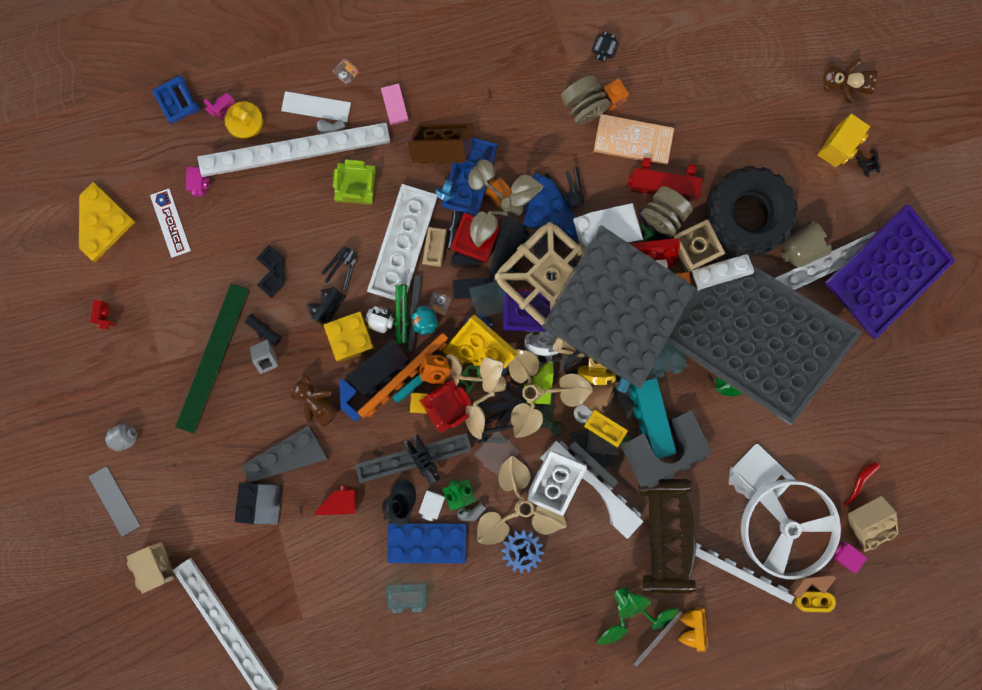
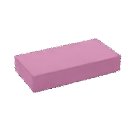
M399 84L381 88L390 125L409 121Z

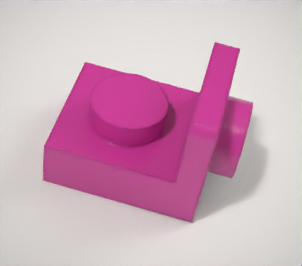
M228 93L220 96L214 105L207 99L203 101L207 105L206 111L213 117L217 115L220 119L236 103Z

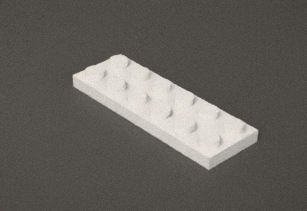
M404 184L401 185L370 280L368 293L395 301V285L397 284L407 285L408 293L438 199L437 194Z

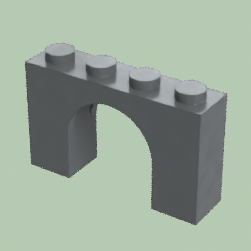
M692 410L668 420L678 442L677 455L670 463H665L655 456L645 434L635 436L620 444L640 487L648 486L652 488L660 484V479H669L676 475L675 471L679 469L680 471L691 468V463H700L707 459L706 455L712 453Z

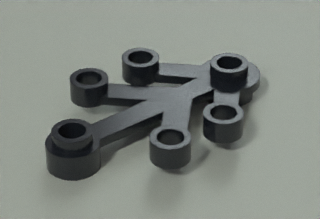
M512 379L509 383L510 389L514 391L517 390L519 393L523 395V386L521 385V383H518L519 386L517 388H513L511 386V383L515 380ZM506 390L494 393H498L507 401L491 404L481 402L478 404L483 407L484 415L486 412L508 409L502 419L496 422V427H498L499 422H504L505 426H507L515 406L526 403L531 407L526 399L518 400ZM546 404L535 405L534 409L541 410Z

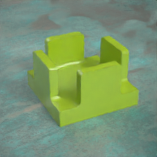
M345 160V163H338L337 169H334L333 179L335 202L373 205L376 167L366 165L364 161Z

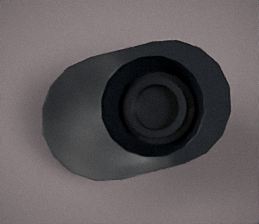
M400 480L397 482L391 495L384 499L382 511L385 520L392 521L399 526L405 525L408 522L416 500V490L410 481Z

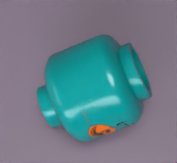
M427 306L416 308V312L411 315L414 331L420 333V335L434 333L438 327L435 310L428 309Z

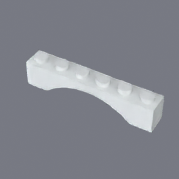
M555 441L540 457L544 461L550 450H553L584 463L578 455L572 456L568 452L570 448L562 441L560 443ZM592 468L586 469L582 479L591 484L601 495L609 512L610 523L628 539L642 524L643 521L639 518L641 514L634 507L632 509L628 508L625 505L627 501L620 494L615 496L611 492L613 488L606 481L601 483L596 478L598 474Z

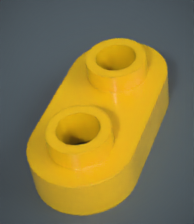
M806 591L800 599L794 598L796 607L804 612H830L836 605L834 596L828 592L824 594L820 591ZM806 597V603L802 604V598ZM822 598L826 599L825 604H821Z

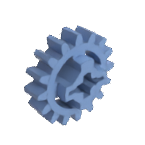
M522 530L521 534L514 531V537L508 535L509 542L503 541L506 548H502L501 552L506 553V555L502 559H508L506 566L513 565L512 571L514 572L517 568H519L520 573H523L524 569L531 572V566L537 568L536 561L542 562L539 555H543L544 551L539 550V548L543 544L537 543L538 536L532 538L533 533L531 531L528 535H526L525 530ZM524 538L523 541L518 544L513 543L517 539ZM531 542L535 546V553L530 551ZM526 546L525 550L527 554H522V556H520L519 558L518 549H522ZM509 549L516 555L514 561L510 557ZM524 560H531L527 564H521Z

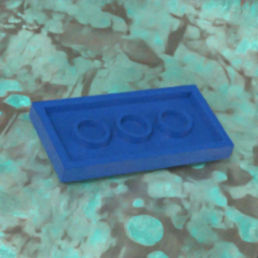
M472 137L471 154L468 160L459 164L453 162L449 181L453 182L450 191L454 194V197L448 201L443 200L441 208L460 211L472 216H476L479 213L486 184L480 190H473L468 184L469 174L479 160H488L493 164L498 144Z
M388 523L387 563H466V523H406L400 526Z

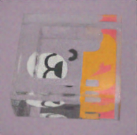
M344 58L332 72L348 85L359 73V70Z
M434 291L428 309H433L435 313L446 316L452 298Z

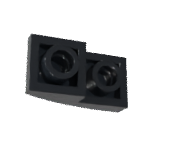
M493 278L452 280L453 299L494 297Z

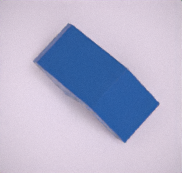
M342 378L340 380L341 409L355 422H358L361 416L349 402L359 391Z

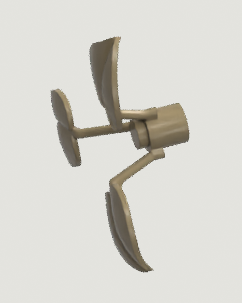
M479 160L469 174L468 184L473 190H480L486 184L487 187L503 199L501 202L503 211H489L488 214L482 211L474 217L470 226V234L474 244L480 248L482 243L495 232L497 219L494 215H504L507 217L509 214L513 217L520 216L523 212V205L534 198L544 186L533 177L522 175L513 183L511 187L512 194L507 198L488 182L495 175L493 164L488 160Z

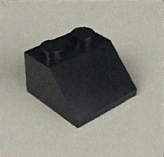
M239 482L234 522L279 524L283 485Z

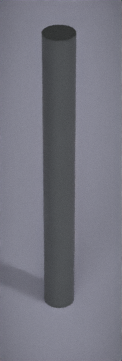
M414 276L406 352H414L416 332L414 331L411 315L419 307L422 279L420 276Z

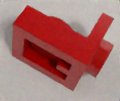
M93 300L90 323L96 324L99 329L109 330V326L116 327V323L105 321L109 315L108 303Z

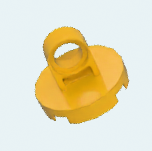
M246 101L233 104L225 115V126L234 137L242 140L257 136L264 124L258 107Z
M589 358V365L579 367L577 375L584 377L590 384L607 385L609 380L614 383L617 376L591 358Z

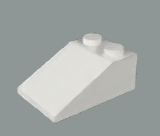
M633 203L591 212L573 219L579 243L584 247L583 250H586L596 230L601 225L629 244L643 240Z
M550 450L530 486L527 501L563 516L586 471L587 465Z

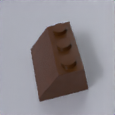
M419 124L408 141L412 163L427 164L429 162H437L438 164L455 162L459 164L466 162L471 154L473 124Z

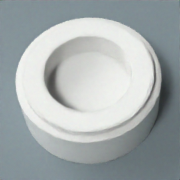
M581 404L576 406L573 415L578 422L586 423L592 411Z

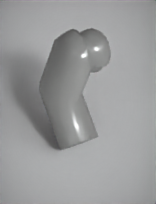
M341 119L334 124L325 122V120L317 122V129L323 134L341 131L346 127Z

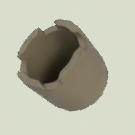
M811 220L790 233V236L782 243L783 251H781V256L785 262L789 261L796 267H803L829 255L832 252L830 244L826 245L824 238L827 235L817 222L814 223Z

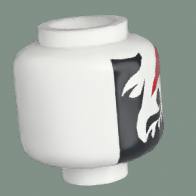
M380 306L370 308L365 319L369 329L380 333H385L388 328L392 329L395 318H392L391 310Z

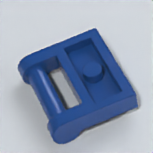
M178 76L152 90L171 125L201 110L199 104L195 103L185 85L186 81L183 76ZM176 87H179L188 104L185 108H183L173 90Z

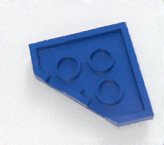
M535 173L532 177L544 187L527 203L523 225L538 230L547 222H552V224L561 228L576 242L578 235L573 220L576 217L552 179Z

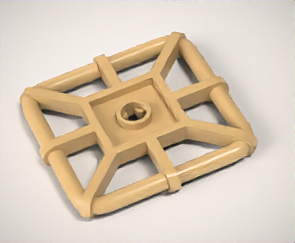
M547 222L523 245H520L517 251L500 267L497 274H495V281L520 305L519 307L522 310L525 309L537 322L543 325L546 318L530 302L541 293L550 302L551 311L574 271L568 263L576 255L582 257L585 251L583 250L584 247L581 244L578 245L561 228L552 224V222ZM547 232L548 252L539 260L529 249ZM553 233L573 250L564 260L554 252ZM522 256H525L534 264L527 273H506ZM548 272L550 274H552L553 272L556 274L555 281L547 279ZM506 280H527L535 290L524 299Z

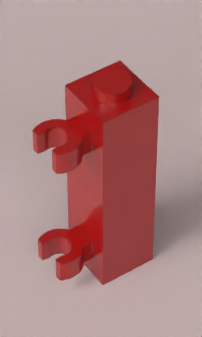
M644 157L641 162V169L635 168L632 174L628 176L627 185H630L631 192L655 195L660 187H668L682 195L686 200L697 201L701 194L703 178L694 177L696 165L688 164L685 176L649 170L651 158Z

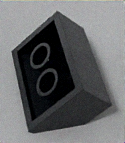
M506 216L504 217L489 271V278L494 280L495 274H497L500 267L517 251V248L522 243L527 241L529 234L525 232V225ZM517 262L506 273H518L519 269L515 268ZM506 280V282L511 284L512 280Z
M392 339L346 377L363 396L369 395L371 397L379 390L377 388L379 385L390 382L394 378L393 374L397 371L401 372L410 360Z

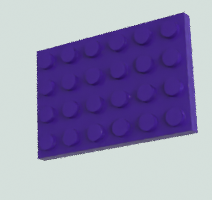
M908 204L904 205L825 284L872 339H877L955 260Z

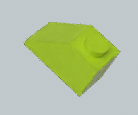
M547 362L539 368L536 375L531 376L532 385H539L542 390L552 389L553 362ZM551 393L542 394L541 398L534 400L533 403L550 404Z

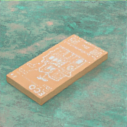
M601 114L593 152L642 161L644 157L651 158V163L667 166L674 128Z

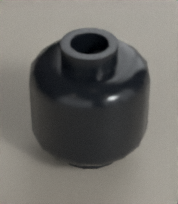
M602 32V34L596 36L592 46V52L596 55V59L606 62L607 59L615 57L619 45L616 39L617 36L608 32Z

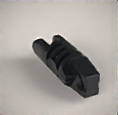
M415 435L413 441L419 452H417L409 440L404 442V446L420 470L421 475L426 477L431 485L440 479L437 472L438 468L420 436Z

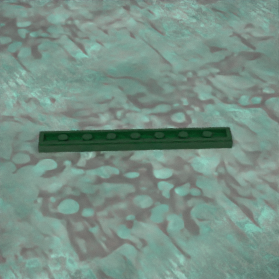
M230 283L176 423V428L193 434L196 433L250 290Z

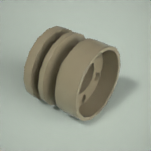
M594 75L586 76L576 81L561 94V99L566 108H573L570 115L575 117L574 122L576 125L594 120L611 105L609 99H605L606 94L604 92L597 93L601 89V85Z
M660 187L652 198L653 202H649L640 215L645 223L650 225L656 232L672 238L676 230L681 227L680 222H684L693 209L682 195L668 187Z

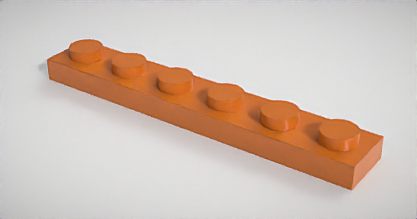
M442 333L357 413L362 418L372 417L378 411L376 409L381 403L383 405L392 398L390 396L392 392L401 390L406 385L404 382L409 377L412 379L420 372L418 368L421 366L425 354L433 355L435 352H441L447 347L448 344L446 342L449 339L445 334Z

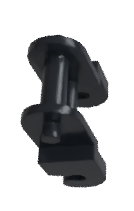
M874 149L870 150V154H873L871 162L864 163L860 155L855 157L856 160H859L857 162L858 167H862L863 174L866 177H869L872 172H881V166H879L877 161L879 157ZM873 164L874 168L868 169L867 166Z

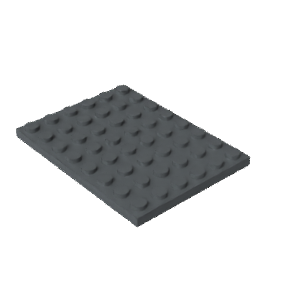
M726 251L718 262L738 256ZM752 265L754 274L700 290L696 288L666 342L790 426L794 424L862 334V331Z

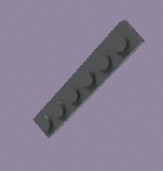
M467 433L425 444L433 462L472 452ZM407 450L355 464L359 483L417 467Z

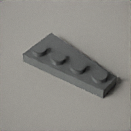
M307 426L241 465L249 481L254 482L327 460L328 457L311 427Z

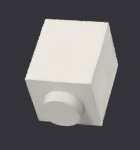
M427 490L419 510L422 518L433 521V518L438 519L445 495Z

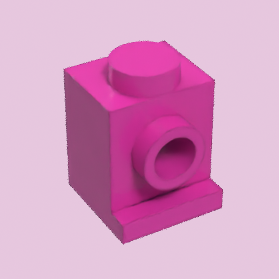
M187 167L185 189L194 197H203V194L206 195V189L209 188V178L201 176L200 167Z

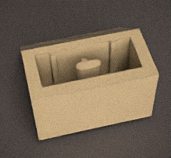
M882 496L848 513L849 525L864 552L875 549L881 543L892 540L898 535L897 512Z

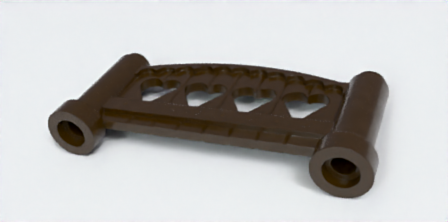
M660 479V484L652 488L648 486L640 487L639 485L640 496H648L651 575L643 576V594H692V592H696V580L691 579L696 554V528L692 508L687 496L688 492H692V481L688 479ZM672 498H678L680 512L679 514H673L662 507V505ZM675 517L679 518L681 532L674 534L663 525ZM677 537L681 540L680 548L682 551L680 554H675L663 545ZM678 557L682 560L680 565L682 573L676 574L664 565Z

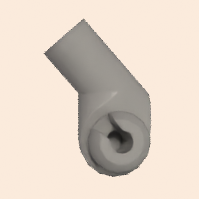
M479 502L473 509L460 508L457 511V516L462 521H475L484 512L486 507Z

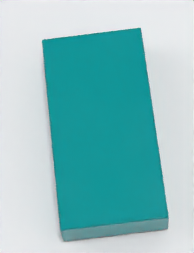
M419 374L392 398L396 403H400L425 381L421 380Z

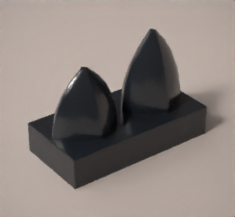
M333 286L332 288L320 290L323 300L321 304H307L311 319L323 327L324 324L329 323L346 298V295Z

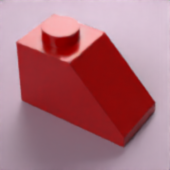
M340 486V490L334 491L315 511V516L357 513V489H352L351 486Z

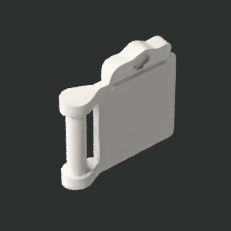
M755 444L731 469L733 474L729 477V482L734 485L736 492L743 494L747 499H751L764 486L775 482L780 475L785 479L796 480L759 444ZM790 485L776 488L774 490L776 497L778 498Z

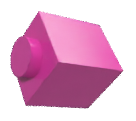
M841 541L832 559L848 571L856 574L867 560V557L849 543Z

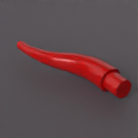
M877 462L867 466L859 474L853 493L849 500L844 503V506H848L854 501L865 482L881 468Z

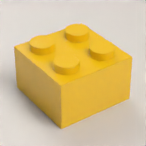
M851 113L835 128L817 155L835 168L841 163L845 164L848 159H852L857 153L858 149L856 147L866 140L869 135L866 132L871 126Z
M361 312L324 324L337 362L340 363L375 350Z

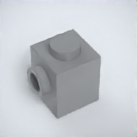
M268 339L250 347L252 362L260 374L278 367L276 353Z

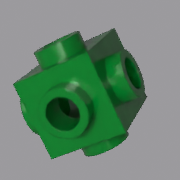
M459 478L448 482V487L442 489L450 511L465 507L476 501L468 479L460 481Z

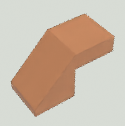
M828 573L812 574L796 579L789 588V592L800 599L811 585L817 591L825 594L836 578Z

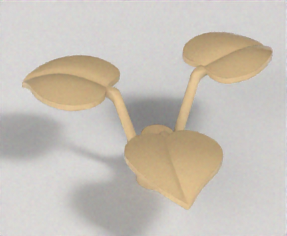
M513 348L518 352V355L509 363V372L511 377L518 383H524L528 379L527 386L523 389V397L531 405L530 407L528 404L522 403L515 406L512 410L511 423L514 425L513 430L516 438L529 436L541 427L543 414L541 411L534 409L533 401L540 399L542 394L561 392L560 398L562 402L567 406L574 407L585 402L593 392V388L588 380L577 374H567L561 377L559 382L561 388L542 390L539 385H532L531 376L536 375L539 371L538 358L532 352Z
M451 354L446 355L448 365L451 367L450 376L446 377L447 381L453 379L456 386L459 383V379L483 381V390L488 392L487 395L475 401L473 405L467 406L465 414L469 416L465 420L469 431L476 438L482 439L485 416L478 404L494 396V392L505 390L506 381L501 376L504 362L489 357L484 358L480 365L482 378L467 377L461 375L462 365L459 359Z
M510 456L502 464L498 481L503 490L511 491L514 489L515 494L519 498V502L515 505V513L503 519L496 512H487L482 515L477 526V541L486 545L503 541L510 532V528L505 521L517 516L529 517L534 514L532 526L535 531L544 535L552 534L567 527L564 515H559L538 505L536 506V511H534L533 505L528 501H524L518 489H523L529 484L530 472L514 456Z

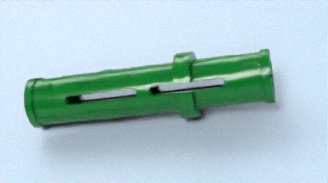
M397 284L395 285V342L407 343V326H409V321H407V285ZM400 296H402V311L400 310Z

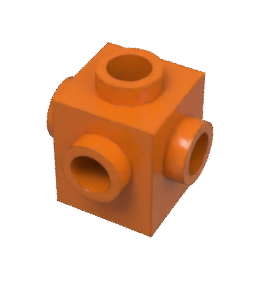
M425 354L419 368L421 380L432 384H444L446 377L448 378L451 372L447 358L441 355Z

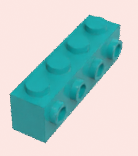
M657 378L645 380L641 388L630 384L629 396L634 402L635 408L633 412L635 418L639 421V435L645 434L653 453L658 459L676 454Z

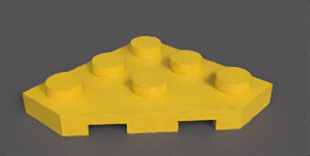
M92 182L79 195V249L93 262H96L135 221L96 183Z
M475 314L443 350L446 355L456 356L462 365L473 363L474 366H480L482 360L489 357L504 362L503 368H506L518 355L516 350Z

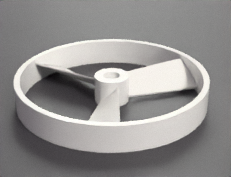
M778 480L761 488L748 502L741 520V537L750 558L768 573L784 579L804 578L818 572L831 560L840 540V518L832 500L819 488L799 480ZM792 484L810 487L823 498L830 511V516L801 524L788 519L773 490ZM759 501L781 523V535L763 565L754 555L748 536L750 517ZM801 532H832L825 552L814 564L797 572L784 573L793 540L798 538Z

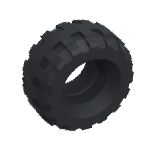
M746 166L728 173L712 189L705 207V213L720 244L724 246L725 250L730 253H737L739 256L748 254V256H758L777 248L790 236L797 221L798 203L794 200L793 195L795 193L792 187L787 186L784 182L785 179L780 174L776 175L772 173L771 169L765 167ZM749 197L760 203L765 213V221L760 228L750 229L738 222L734 214V203L737 199Z

